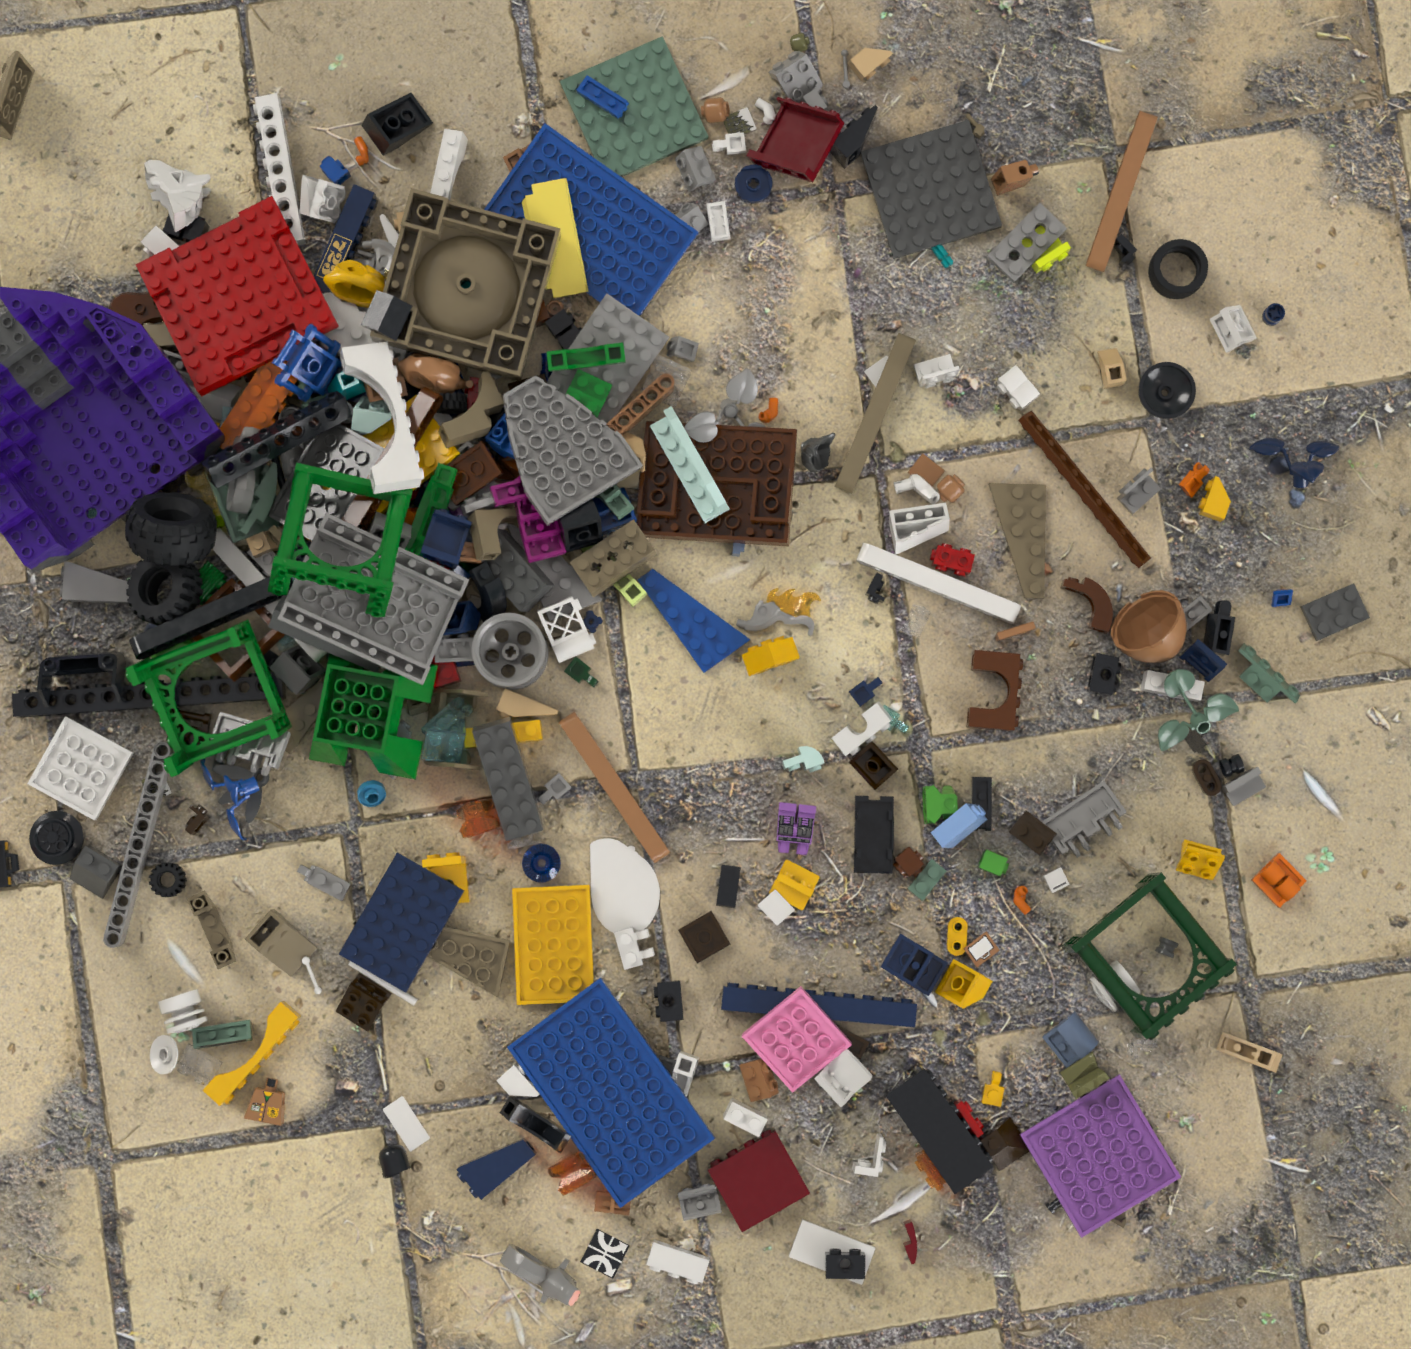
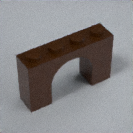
M983 650L972 651L971 670L998 674L1007 685V697L1005 702L995 709L969 707L967 712V728L1014 731L1015 727H1018L1019 716H1016V708L1020 707V697H1017V693L1022 685V678H1019V670L1023 669V659H1020L1021 654Z

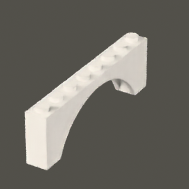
M387 342L341 347L340 359L344 374L360 379L371 386L387 404L394 422L395 436L392 446L383 459L371 467L369 477L373 493L420 487L421 480L424 479V472L418 465L420 461L418 450L415 451L414 449L415 437L413 433H410V418L405 414L406 402L405 399L401 398L402 386L400 382H397L398 371L396 365L392 363L394 359L392 348L389 349Z

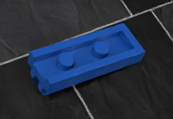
M588 75L576 89L578 94L617 119L623 116V112L627 110L629 105L627 100Z

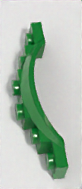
M438 463L412 523L411 538L405 550L419 556L434 510L445 509L449 511L447 507L454 490L452 485L458 471L456 468Z

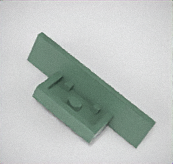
M1243 643L1239 652L1252 664L1239 677L1267 703L1280 691L1296 703L1300 697L1297 688L1284 681L1283 675L1275 672L1267 660L1261 659L1253 647Z

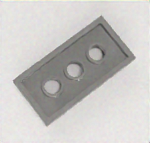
M1039 203L987 255V258L1015 283L1067 228ZM1037 225L1043 226L1045 233H1036L1035 227ZM1025 238L1030 239L1032 246L1024 247L1022 240ZM1016 252L1019 255V259L1016 261L1011 260L1009 253Z

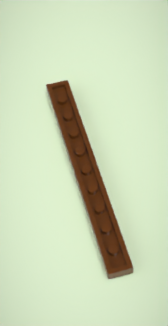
M1031 410L1022 416L1018 421L1023 429L1030 434L1035 444L1042 449L1046 457L1055 465L1058 472L1064 476L1070 487L1081 497L1082 502L1089 507L1095 518L1102 523L1107 533L1115 539L1130 561L1138 569L1151 559L1149 554Z

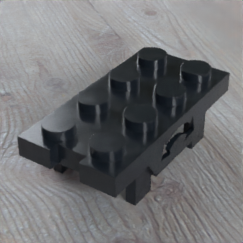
M855 796L853 873L893 874L894 796H880V800H869V796Z

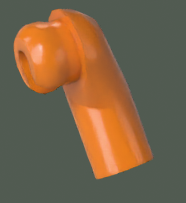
M361 136L356 137L354 143L361 155L356 156L355 159L358 165L362 166L369 161L368 147Z
M769 398V408L759 413L758 417L762 423H769L777 417L778 398Z
M1018 886L1014 891L1013 902L1026 915L1031 911L1030 906L1025 902L1028 889L1025 886Z

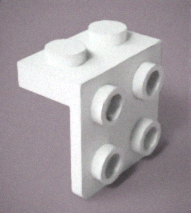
M846 1049L826 1065L814 1079L842 1107L854 1093L872 1079V1074Z

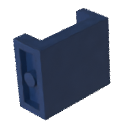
M435 509L419 556L456 569L472 522L468 521V518L465 516H454L445 509Z

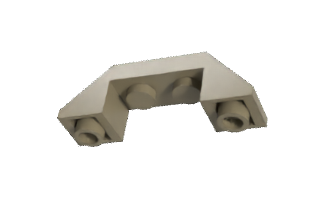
M204 890L186 898L193 915L198 916L213 950L210 953L217 969L236 962L231 939L216 906Z

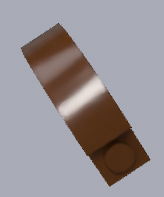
M1072 577L1064 579L1060 588L1084 596L1091 605L1092 615L1088 629L1104 634L1109 633L1113 620V608L1106 591L1097 582L1087 577L1082 580V583H1079L1080 580Z

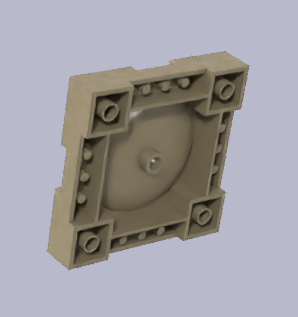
M411 188L383 292L393 295L413 307L397 341L371 330L370 337L372 341L377 343L387 342L388 346L450 360L463 364L465 367L484 372L489 371L491 374L521 381L542 300L560 241V228L524 218L520 220ZM465 281L471 283V286L467 289L461 287V284Z

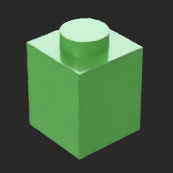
M985 849L977 868L996 876H1001L1008 869L1009 863H1006L1008 858Z

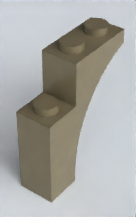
M489 371L481 373L478 381V397L471 408L461 416L441 423L438 433L446 448L487 436L492 427L489 416L501 412L504 405L503 395L499 393L494 377H491Z

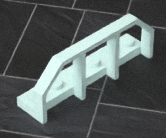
M670 406L663 410L666 417L650 425L701 518L704 523H707L730 508L674 409Z

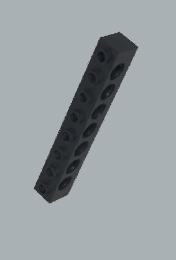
M338 391L330 392L326 397L311 402L309 406L294 411L292 415L277 420L275 424L260 429L258 433L243 438L241 442L226 447L216 455L207 457L201 463L209 481L216 488H219L352 417L346 398Z

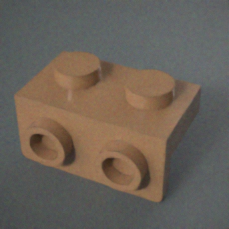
M761 1058L739 1065L750 1102L770 1098L779 1093L778 1083L774 1078L771 1068Z

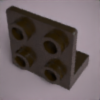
M359 973L349 985L336 1012L365 1031H369L381 1008L388 1001L392 993Z

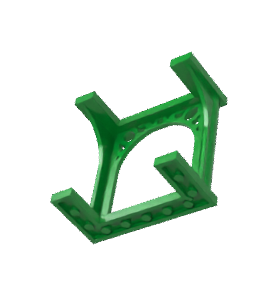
M296 462L289 506L277 556H274L267 592L278 596H287L291 577L301 581L308 580L319 585H330L342 590H353L359 594H370L365 613L373 617L385 618L394 583L392 582L403 523L405 522L413 489L374 494L370 479ZM312 484L389 501L381 545L369 560L354 566H336L324 562L310 551L305 543L302 527ZM297 545L301 546L303 549L297 550ZM300 555H307L309 560L301 562L296 561V558ZM372 563H378L376 567L371 565ZM364 568L370 570L373 577L363 576L361 570Z
M248 619L220 633L152 659L150 657L145 658L125 668L127 671L126 678L133 686L145 681V690L151 695L154 711L159 714L160 726L166 731L169 747L174 750V753L163 759L164 769L170 774V777L179 775L192 766L194 762L266 735H270L271 740L292 728ZM245 644L273 714L223 733H205L193 728L183 719L176 706L175 686L179 675L185 667L198 659L230 647L235 648ZM174 667L176 669L175 674L170 672ZM167 675L171 679V684H162L159 681V676ZM163 689H167L169 691L168 697L165 695L166 692ZM179 724L183 725L184 731L181 732L180 727H178ZM187 732H192L194 735V741L190 745L184 741V736ZM202 736L205 741H200L201 744L198 745L199 737Z

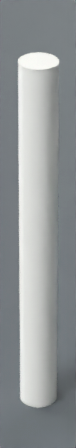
M351 961L348 964L414 1006L418 999L409 993H405Z

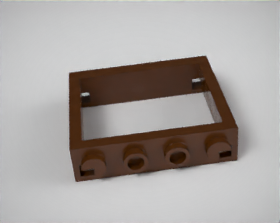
M231 578L202 606L246 586L240 580L236 582ZM265 607L255 610L269 625L271 613ZM274 629L268 632L258 642L262 654L267 653L286 634ZM200 634L193 637V639L199 641L204 639V637ZM218 652L209 655L234 682L253 666L248 652L232 667Z

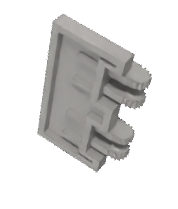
M220 712L212 734L227 732L253 721ZM286 731L280 737L271 740L270 735H266L234 747L229 752L227 764L233 766L237 758L251 761L253 758L250 770L256 773L263 757H265L261 774L267 776L271 768L279 769L291 733ZM228 750L218 753L216 761L222 763Z
M1102 781L1042 821V823L1057 833L1052 842L1062 856L1069 852L1070 848L1072 853L1078 858L1081 854L1072 843V840L1077 838L1086 851L1090 850L1089 844L1081 833L1083 832L1088 839L1099 832L1102 827L1104 832L1111 836L1112 830L1105 823L1104 819L1109 817L1114 826L1120 830L1123 827L1113 811L1120 818L1126 814V810L1105 781Z

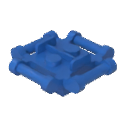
M309 324L305 329L304 336L291 330L290 337L277 359L274 358L272 361L274 365L282 369L281 374H278L275 378V384L290 390L303 402L310 398L313 391L323 396L335 372L342 366L341 361L335 357L341 344L325 336L313 324ZM315 337L328 346V351L313 343L312 339ZM291 375L305 384L306 387L301 389L288 381V378Z

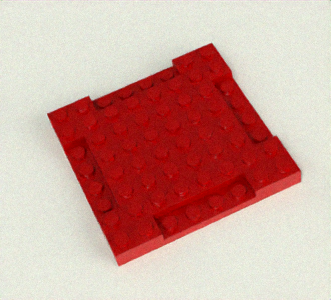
M273 196L238 212L239 217L173 250L169 247L135 264L201 397L273 361L274 358L277 359L290 337L291 330L304 336L305 329L309 324L316 326L317 330L323 334L339 327Z

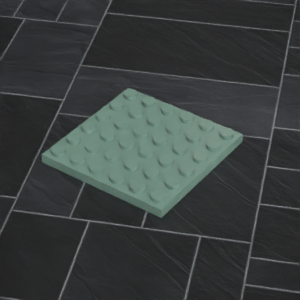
M663 36L560 81L593 157L620 177L709 139ZM587 75L628 101L627 110L623 112L621 118L617 119L577 93L576 89Z

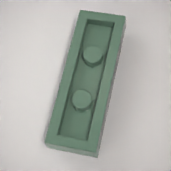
M244 1020L193 1028V1048L201 1049L252 1041V1022Z

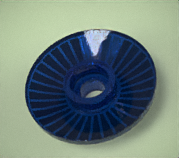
M536 844L530 847L522 859L524 873L535 882L552 880L558 874L561 866L558 852L547 844ZM539 860H545L546 864L544 867L539 866Z

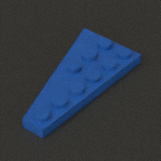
M654 569L637 580L703 673L750 641L748 637Z

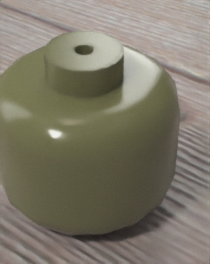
M804 33L791 36V48L794 51H807L808 44H810L809 37H806Z

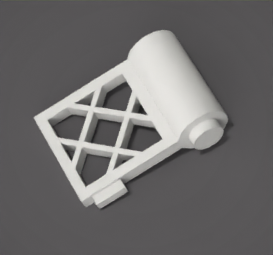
M573 596L537 610L559 663L594 649L593 645L596 644L593 633L588 634L579 610L582 609L578 598L573 599ZM571 602L573 606L571 615L560 612L564 604ZM548 611L557 613L553 623L546 621L543 613ZM559 614L569 618L565 628L555 624ZM571 620L578 621L582 629L575 632L569 630L568 627ZM554 627L564 630L562 637L553 640L551 635Z

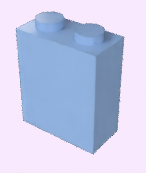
M966 803L935 828L931 834L942 848H954L988 820L985 817L986 812L980 805Z

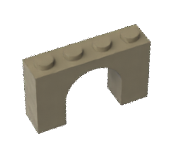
M497 507L492 510L480 508L474 510L468 517V520L472 522L470 530L476 560H495L501 554L497 533L498 525L508 523L519 528L515 507L510 509Z

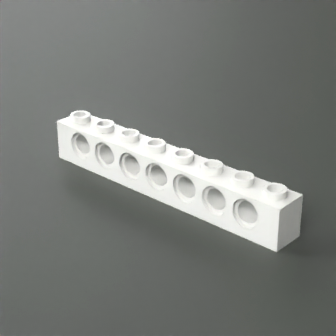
M277 93L255 97L256 104H253L255 116L258 115L259 122H256L258 134L261 133L262 140L259 143L261 151L265 152L263 165L264 169L268 170L269 176L266 177V182L272 192V195H269V197L273 196L280 211L284 204H289L288 210L281 211L286 223H293L290 231L297 244H306L281 100ZM267 114H273L270 120L265 119ZM270 132H276L275 137L268 138ZM274 150H280L277 156H271V153ZM277 168H283L282 173L274 174ZM286 186V190L284 192H278L279 187Z

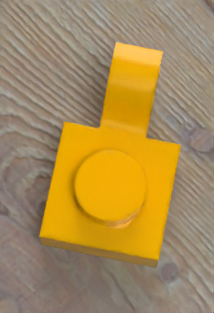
M992 1071L991 1083L984 1084L981 1103L1001 1107L1004 1087L999 1086L1002 1076L1001 1072Z

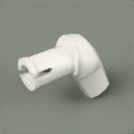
M911 474L908 479L893 482L896 494L913 489L930 504H935L940 498L939 493L918 474Z

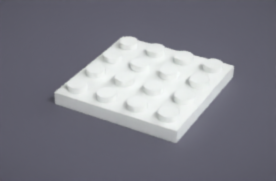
M65 716L27 784L85 816L97 820L134 752Z

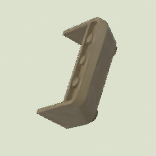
M465 689L433 690L428 709L423 761L426 765L480 770V766L470 765V753L467 750H463V729H465L467 712H472L477 706V697H488V693Z

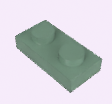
M931 859L907 889L923 901L946 873V870Z

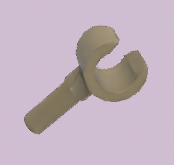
M968 113L966 118L975 128L972 131L973 135L980 139L985 133L984 126L978 124Z

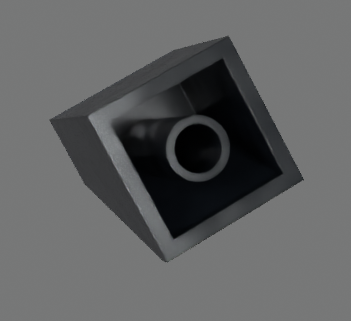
M593 498L557 520L566 553L595 545L603 540L601 518Z

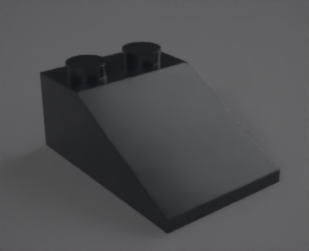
M409 93L367 114L361 126L384 156L398 149L431 126L433 122L414 95Z

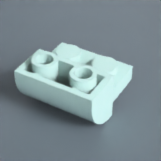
M809 746L798 747V756L782 761L784 770L788 769L790 772L801 767L800 764H802L804 770H809L810 773L820 770L822 768L821 765L825 763L822 755L816 749Z

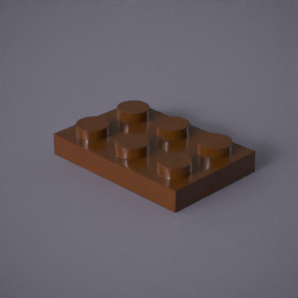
M480 441L447 465L458 470L452 485L454 490L451 500L455 506H458L465 499L470 498L504 474L483 441Z

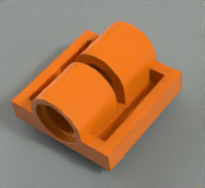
M1277 853L1251 879L1278 908L1286 901L1292 899L1306 882L1305 878L1280 853Z

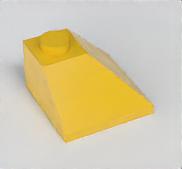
M953 959L935 993L964 1009L983 999L993 981Z

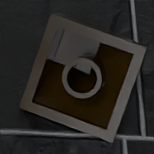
M1008 1117L978 1138L984 1149L994 1160L993 1162L999 1171L1029 1152L1019 1135L1021 1132L1011 1117Z

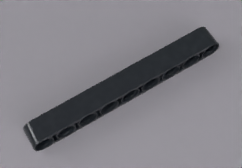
M267 577L132 637L129 642L136 659L142 660L281 599L283 595L278 596L267 592L270 577ZM292 578L290 580L289 590L293 584Z

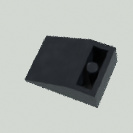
M876 105L872 108H866L858 120L853 119L846 126L847 129L843 132L840 131L830 153L844 169L859 157L876 118L878 109Z

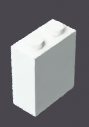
M731 1098L723 1114L724 1120L757 1137L760 1136L768 1120L766 1114L734 1098Z

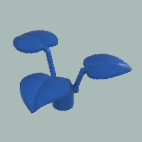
M205 759L200 760L203 777L211 790H214V787L226 786L234 803L230 809H226L229 824L240 839L246 840L241 835L238 822L234 817V809L250 798V794L259 791L256 779L251 777L244 781L242 779L231 781L227 775H224V782L216 783L205 766ZM238 794L240 796L244 795V797L238 801Z

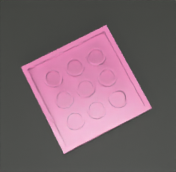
M802 986L742 1033V1038L792 1093L852 1045L847 1036Z

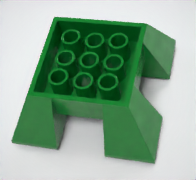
M329 653L309 760L345 766L348 749L355 748L365 750L379 773L416 780L423 741L398 737V726L404 699L431 703L438 665L430 664L429 667L431 668L423 685H420L387 669L382 673L366 671L359 665ZM379 709L380 713L377 717L376 712Z

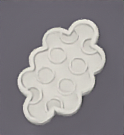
M331 292L323 294L339 325L338 328L324 335L341 344L337 352L339 356L341 354V347L377 343L373 342L370 337L371 330L361 326L366 312H359L356 304L346 301L342 302L341 299L334 296ZM319 341L321 348L328 351V346Z

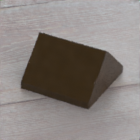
M873 741L849 761L853 768L874 790L898 770Z

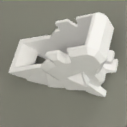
M160 160L146 161L144 163L145 180L148 189L154 190V192L150 193L152 201H160L161 205L168 210L175 232L185 226L187 227L195 218H198L202 209V199L211 192L210 188H202L203 185L210 181V175H195L186 169L178 170Z

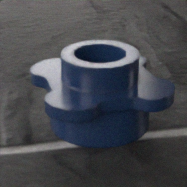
M591 610L587 611L585 618L582 619L590 633H595L596 628L603 622L602 618L594 615V612Z

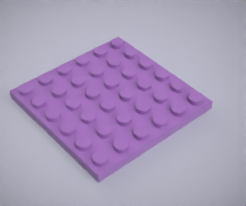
M1119 1074L1097 1089L1085 1094L1080 1099L1073 1101L1019 1134L1081 1238L1181 1178Z

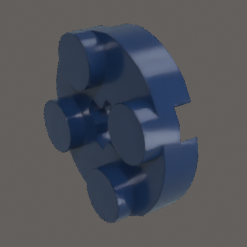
M756 164L743 167L735 178L736 193L744 202H762L769 197L772 190V177L770 173L763 169L762 166ZM751 180L759 183L756 188H752L748 184L751 183Z

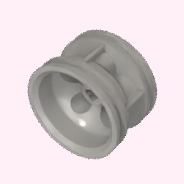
M516 613L495 615L478 628L473 638L472 658L477 670L491 684L499 688L518 690L530 686L541 677L548 663L549 651L544 635L532 620ZM500 629H505L509 633V638L504 643L498 642L495 637L496 632ZM522 632H527L531 635L530 643L525 646L520 645L518 642V636ZM514 648L513 650L516 651V654L509 657L506 652ZM491 649L497 650L499 653V659L493 663L486 660V653ZM526 654H531L535 657V662L531 667H525L522 664V658ZM506 665H512L515 668V674L510 678L502 675V669Z

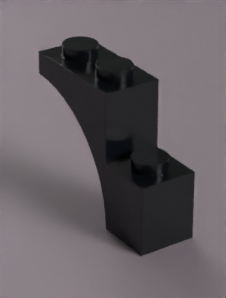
M509 1096L500 1111V1114L508 1121L538 1137L559 1153H562L571 1138L554 1121L536 1113L527 1104Z

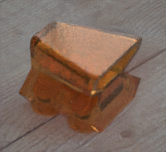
M492 799L474 801L457 809V817L465 820L459 830L462 838H470L500 827L499 819L488 815L494 808Z
M582 1151L570 1152L548 1168V1173L551 1177L561 1178L558 1191L561 1192L562 1196L567 1195L596 1177V1173L590 1165L582 1164L585 1159Z

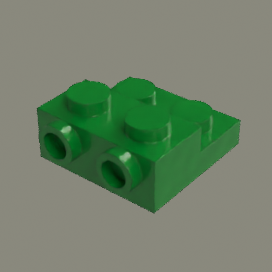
M577 369L565 395L569 394L598 418L613 385Z

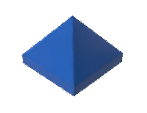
M1279 589L1273 591L1271 606L1291 605L1293 590Z

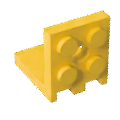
M459 852L446 853V857L440 858V854L426 855L427 859L422 860V867L427 868L445 880H452L454 885L465 890L458 903L470 902L465 856H460Z

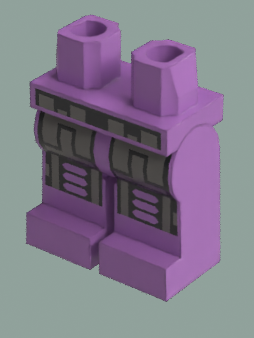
M779 802L776 836L778 852L789 853V846L792 843L797 844L796 854L807 855L809 845L812 842L816 806L799 804L797 823H795L797 804Z

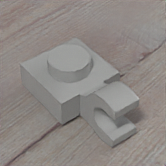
M558 773L544 785L548 790L538 800L543 805L553 796L558 800L572 787Z

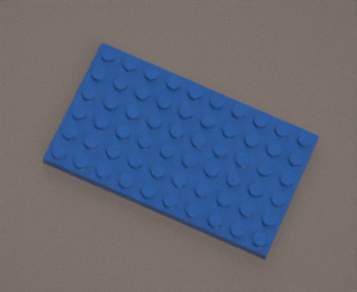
M544 123L484 210L523 220L525 216L522 201L526 195L533 194L532 184L567 178L589 291L586 293L598 302H601L607 293L641 316L699 232Z
M599 978L507 1047L620 1208L715 1139L713 1133L602 978Z

